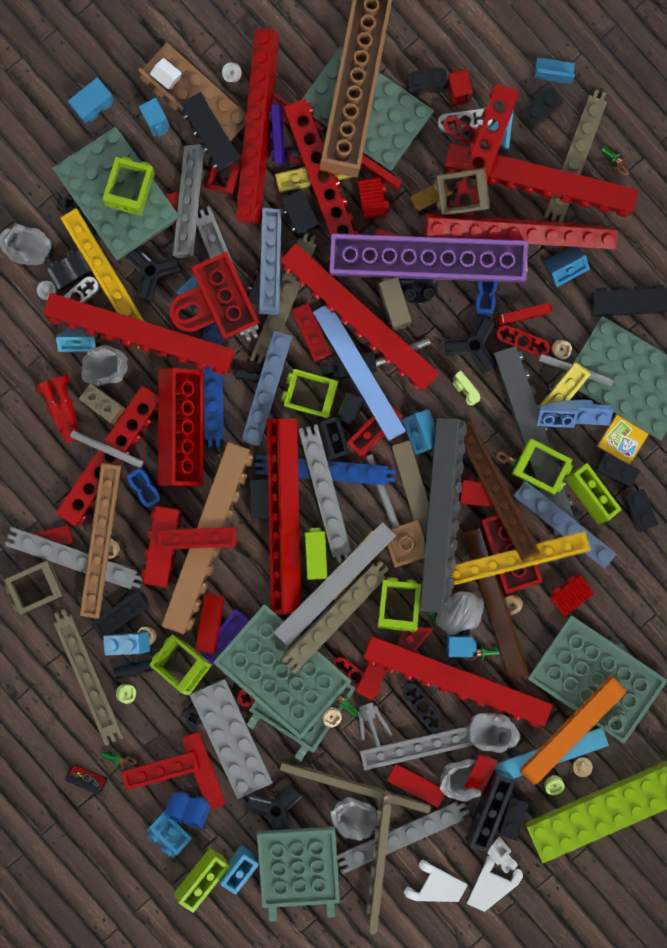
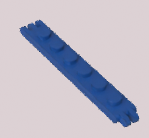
M215 323L203 327V340L223 346V340ZM205 368L204 437L205 441H208L209 449H213V441H216V449H220V441H224L223 376L213 373L212 369Z
M255 455V459L263 461L262 463H255L254 466L262 467V471L254 470V474L268 475L267 456ZM298 459V478L312 479L307 459ZM328 461L333 481L387 485V482H395V478H388V474L396 475V471L388 470L389 466Z

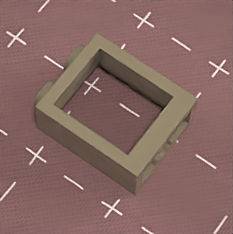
M485 168L439 174L437 179L434 180L435 191H439L440 199H437L438 211H442V215L490 208ZM476 175L480 203L448 208L444 179Z
M385 277L381 279L382 282L379 283L378 290L391 330L394 332L409 327L412 321L398 277Z
M92 384L87 387L79 398L80 401L115 425L126 410L125 407Z
M45 561L4 579L6 582L4 584L5 590L13 598L12 606L20 615L65 596L51 561ZM42 569L53 595L24 607L13 581Z

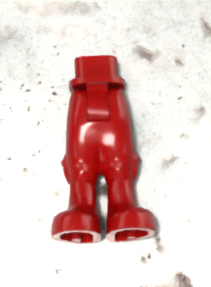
M68 374L34 386L36 392L42 394L45 398L47 412L51 415L55 426L60 432V437H64L66 444L76 441L70 435L73 430L79 431L73 401L66 391V385L70 381ZM52 384L58 395L59 402H57L52 391Z

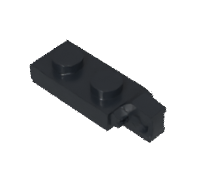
M374 352L360 354L370 372H377ZM340 359L332 361V365L323 367L325 377L334 375L335 379L350 378Z

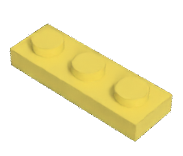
M575 361L542 401L540 407L555 402L570 401L591 375V372Z

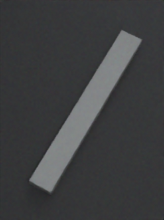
M382 522L273 633L288 646L396 535Z

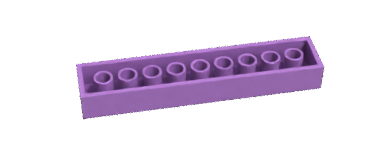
M331 234L330 274L331 276L525 283L528 241Z

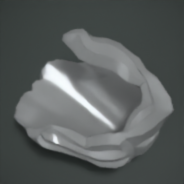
M16 224L11 229H5L0 234V246L3 252L18 264L41 265L46 261V257L52 248L51 240L37 228Z
M107 345L89 349L87 355L82 360L81 377L83 382L94 386L120 382L127 373L128 358L119 349H114Z
M458 591L451 597L452 608L450 609V614L438 613L436 617L437 626L451 636L457 635L461 631L465 635L470 634L472 630L478 627L484 609L483 598L471 592Z
M486 712L476 714L471 719L467 733L468 738L477 748L482 751H494L496 753H503L508 747L514 748L520 738L519 731L514 723L507 716L498 713Z
M467 759L446 765L440 777V790L442 793L450 798L464 802L479 797L481 795L480 790L464 787L476 760Z
M346 797L339 801L331 812L334 826L345 838L359 841L369 838L379 821H376V808L353 797Z

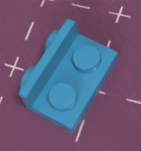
M164 811L147 828L146 832L148 833L147 837L153 843L157 842L162 847L161 851L166 856L173 858L178 855L192 838L175 821L168 819L164 815Z

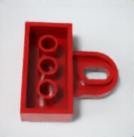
M227 252L191 267L190 270L198 287L177 296L170 307L171 321L178 329L185 332H193L215 323L222 340L259 324ZM190 305H195L198 308V314L192 318L181 320L178 316L180 310Z

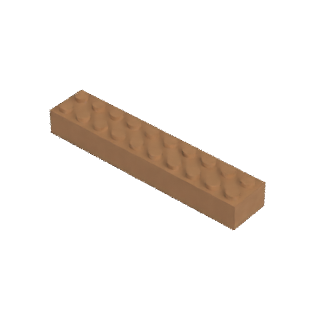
M392 0L352 1L319 170L358 177Z
M229 442L227 443L197 528H224L227 520L231 521L235 511L232 509L234 502H238L241 494L238 491L240 484L244 485L247 478L245 473L246 467L251 466L254 458L251 455V450ZM221 547L189 549L162 627L182 634L190 631V629L192 630L195 618L192 617L194 612L199 611L202 600H199L200 595L205 593L208 582H206V578L212 575L215 564H212L214 557H218Z

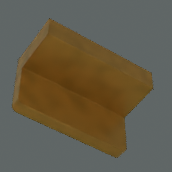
M445 183L447 200L453 197L452 190L449 191ZM435 185L410 197L418 215L436 207L437 199H440L439 191H435Z

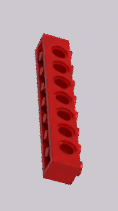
M497 83L496 87L492 86L489 93V98H491L490 104L484 107L482 117H485L482 125L478 124L475 136H478L476 143H471L468 154L471 156L469 162L465 161L462 171L480 169L475 166L474 160L476 157H481L484 160V166L481 168H485L488 181L520 91ZM498 100H502L505 103V109L502 112L495 109V103ZM494 119L498 122L496 130L489 129V120ZM483 138H488L491 141L489 149H484L481 146ZM469 176L463 177L462 181L458 180L454 190L457 192L456 198L451 199L448 208L479 204L478 185H469L467 181ZM463 194L470 196L471 202L469 204L462 203L461 196ZM476 211L462 212L463 216H475Z
M306 99L284 106L286 118L330 238L331 234H338L337 229L340 226H345L348 229L347 235H359L357 230L353 231L351 225L354 223L350 212L347 213L345 209L347 201L344 194L340 195L338 187H341L338 177H334L332 172L319 170L321 162L314 163L311 160L313 154H319L322 157L325 143L324 139L320 140L318 133L321 130L318 122L313 121L312 114H314L311 103H307ZM301 117H305L309 122L304 127L300 126L297 122ZM306 136H313L315 139L314 144H306L304 141ZM320 172H325L328 174V180L322 182L318 179L317 175ZM332 190L335 193L334 199H326L324 196L325 191ZM332 209H340L342 215L339 218L332 217Z
M141 386L103 443L130 455V448L133 444L135 446L138 444L142 437L140 433L143 429H147L153 421L151 419L153 414L158 413V396L144 386ZM143 404H146L148 406V412L144 415H141L139 413V407ZM136 420L138 426L135 430L131 431L128 428V424L130 421ZM125 436L127 443L120 447L117 442L118 438ZM98 450L56 514L74 526L83 525L88 518L86 513L96 505L99 484L96 471L101 468V463L120 465L121 459L116 458L114 462L110 463L107 460L108 454ZM91 483L94 486V492L89 495L85 488ZM79 499L84 503L81 510L75 508V502Z

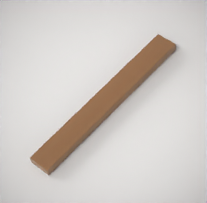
M101 463L80 616L100 618L121 473L120 465Z

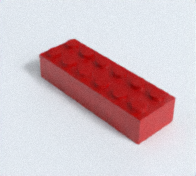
M159 369L158 486H203V370Z

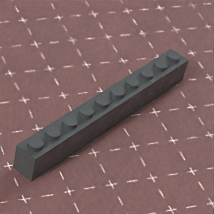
M514 346L494 353L492 356L497 365L496 368L523 448H525L529 439H533L554 450L552 441H548L546 433H548L547 426L536 425L540 405L535 403L534 397H536L534 387L530 386L527 380L530 376L527 368H523L521 361L524 358L521 350H517V347ZM535 448L528 461L533 477L552 487L559 474L558 470L561 469L557 458L554 459L553 456ZM564 478L562 480L564 482L560 493L556 492L555 495L537 487L540 493L579 523L576 513H572L570 506L573 503L570 495H566L564 488L567 485ZM550 526L553 536L560 535Z
M437 418L420 609V611L450 614V609L452 608L451 591L454 587L453 570L456 566L454 559L457 549L456 532L459 529L457 519L461 507L459 495L462 491L461 474L464 470L462 459L465 453L464 436L467 433L466 422L460 419Z

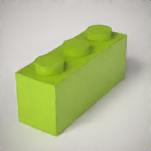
M588 463L576 468L564 478L597 524L609 521L622 510Z
M212 848L208 849L174 892L180 905L194 913L230 866L225 857Z

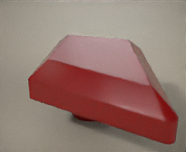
M417 627L416 632L402 631L397 645L416 651L432 632L433 628Z

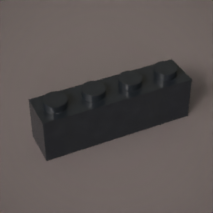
M201 92L180 103L183 107L181 113L185 120L190 119L193 124L190 128L195 137L200 136L203 141L200 145L205 154L210 153L213 159L210 162L215 171L219 169L221 173H224L241 163L240 157Z
M654 285L651 289H646L645 286H635L632 290H626V287H616L612 291H607V288H596V291L590 294L592 317L667 313V288H665V285Z
M494 769L481 795L465 837L470 847L485 852L489 851L515 784V779L510 773Z

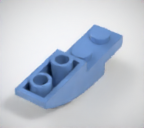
M592 400L555 402L540 407L536 425L574 428L575 424L609 426L614 409L612 405L593 404Z

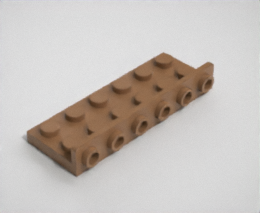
M168 43L158 51L143 69H138L139 79L146 86L150 84L154 88L153 92L158 97L166 98L168 100L167 104L174 111L178 109L181 112L183 107L180 103L201 92L230 142L245 128L246 113ZM163 58L182 73L180 80L172 89H167L150 75L155 65Z

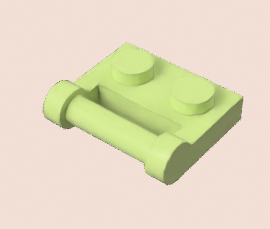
M462 371L458 372L452 378L454 381L452 383L458 392L462 391L468 405H475L480 400L479 392Z

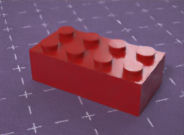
M156 506V509L152 510L150 521H153V527L149 529L147 540L150 541V546L146 548L144 555L147 564L146 567H143L141 579H144L143 584L162 587L171 586L177 549L157 550V530L180 529L183 510Z
M498 514L480 520L491 555L515 549ZM537 564L498 574L505 594L543 582Z

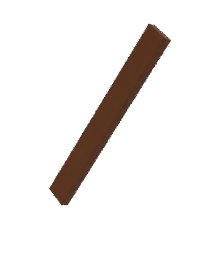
M472 420L466 422L467 433L464 436L465 452L521 561L523 562L540 554Z
M483 527L463 533L472 560L491 555ZM498 574L478 579L509 679L529 675Z

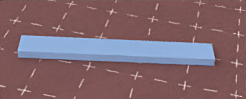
M325 306L315 310L313 314L388 441L404 433L403 425L341 321L338 319L335 311L332 313Z

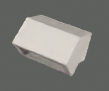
M164 58L155 65L150 73L167 89H172L180 80L182 74Z

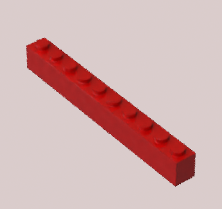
M255 28L236 209V220L242 224L260 225L271 127L269 111H272L271 105H273L280 40L279 34L274 29Z
M451 143L445 163V170L448 173L462 171L465 161L469 162L471 156L468 154L469 148ZM501 155L496 156L487 181L491 185H496V183L503 184V187L507 189L519 188L527 194L539 193L542 197L552 199V197L560 198V201L564 203L576 202L580 207L584 208L596 207L598 211L608 213V211L616 212V215L620 217L632 215L639 191L638 189ZM476 157L474 160L475 166L483 167V158ZM475 176L468 177V179L477 180Z
M425 213L423 233L426 237L528 241V244L616 249L618 230L612 225Z
M297 244L280 260L283 263L281 267L288 274L293 272L297 276L296 281L303 287L306 285L312 289L310 293L317 300L322 298L326 302L324 306L330 312L336 311L341 315L338 318L346 326L348 324L352 325L355 328L353 332L360 339L364 336L369 341L367 345L375 352L379 350L383 353L381 358L389 365L393 362L398 367L396 371L402 377L407 375L412 380L410 384L417 390L420 388L425 390L437 377L438 371Z
M50 293L43 313L50 323L58 325L61 322L66 324L65 327L72 330H77V328L84 329V333L95 336L97 333L103 335L102 338L113 342L116 339L121 341L120 344L127 347L135 345L139 347V350L150 353V351L158 352V356L166 359L171 356L176 358V361L179 363L187 364V362H190L198 369L205 370V368L213 370V373L221 376L224 373L229 374L236 353L234 349L53 293Z
M267 419L271 610L274 613L288 614L293 613L301 605L297 419Z
M373 635L370 636L363 654V658L367 659V664L372 666L380 664L384 666V670L395 673L396 670L402 673V677L413 680V677L420 679V683L431 687V684L436 685L441 692L447 694L449 691L457 693L456 697L460 699H473L474 704L485 707V704L492 707V711L503 714V711L510 713L509 717L518 721L521 718L528 720L527 724L537 728L539 725L545 727L553 706L548 701Z

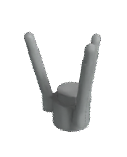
M373 702L358 707L361 740H365L364 718L365 721L369 722L377 748H380L379 739L372 720L376 718L375 714L388 735L391 737L393 734L380 714L378 707L374 706Z

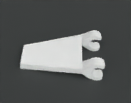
M487 856L467 904L485 912L520 883L523 877L522 870L516 868L510 881L490 872L495 862L490 856Z
M421 860L419 863L420 869L430 874L419 893L410 887H406L404 891L405 896L414 901L459 902L468 884L440 870L429 862Z

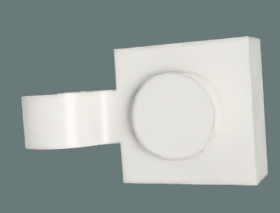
M500 837L495 838L487 853L497 865L501 864V868L505 873H508L510 869L514 870L517 867V863L509 856L511 850Z

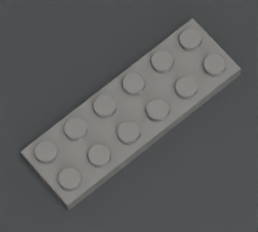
M226 678L192 692L190 697L237 799L272 784L271 776Z

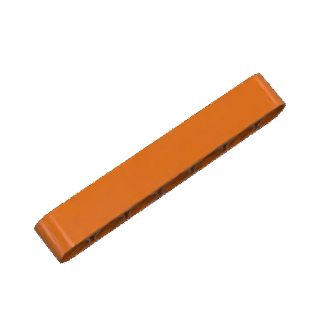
M610 676L529 758L519 772L533 785H536L622 698L627 689L613 676Z

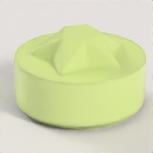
M121 684L116 690V698L122 703H131L136 697V690L130 684Z
M550 776L544 782L546 792L550 795L560 794L565 787L562 778L559 776Z

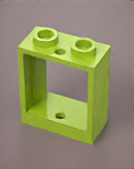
M115 157L102 198L104 205L142 216L155 175L153 167L147 162L137 163L128 157ZM120 167L145 174L137 201L112 195Z
M294 369L293 373L289 372L286 383L290 385L288 392L284 391L281 402H284V407L328 419L338 381ZM297 377L329 385L322 412L290 403Z
M529 439L511 474L555 495L556 492L560 493L564 486L562 480L565 474H570L573 468L571 464L573 459L533 439ZM535 448L564 462L552 487L523 473Z
M309 528V532H305L308 580L327 579L325 531H321V528Z
M391 577L382 581L378 628L409 632L417 631L421 584H417L416 580L398 582L397 578ZM387 587L415 590L412 622L384 619Z
M172 634L165 640L161 650L153 656L149 666L180 693L190 695L212 664L181 637ZM179 645L197 660L182 681H179L163 667Z

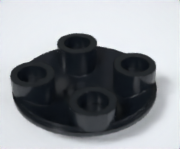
M401 278L400 286L404 298L408 302L417 305L429 302L436 294L437 280Z

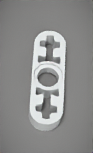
M484 109L443 114L438 120V128L441 132L447 133L441 123H443L447 116L453 115L459 119L463 116L469 117L471 120L469 125L477 129L478 124L482 125L483 120H477L474 125L473 115H476L475 119L481 118ZM493 119L489 120L488 127L491 125ZM451 123L448 129L453 127L459 131L464 125L461 124V127H455V123Z
M86 277L63 297L71 299L72 294L78 293L81 296L80 302L86 303L99 291V283L93 277ZM87 282H94V289H87L85 291L87 296L85 297L79 289L82 288V290L84 291L88 287L86 284Z

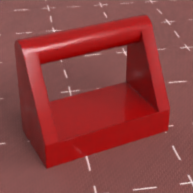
M241 163L232 167L227 187L213 185L218 170L215 171L211 164L205 189L234 197L240 178Z

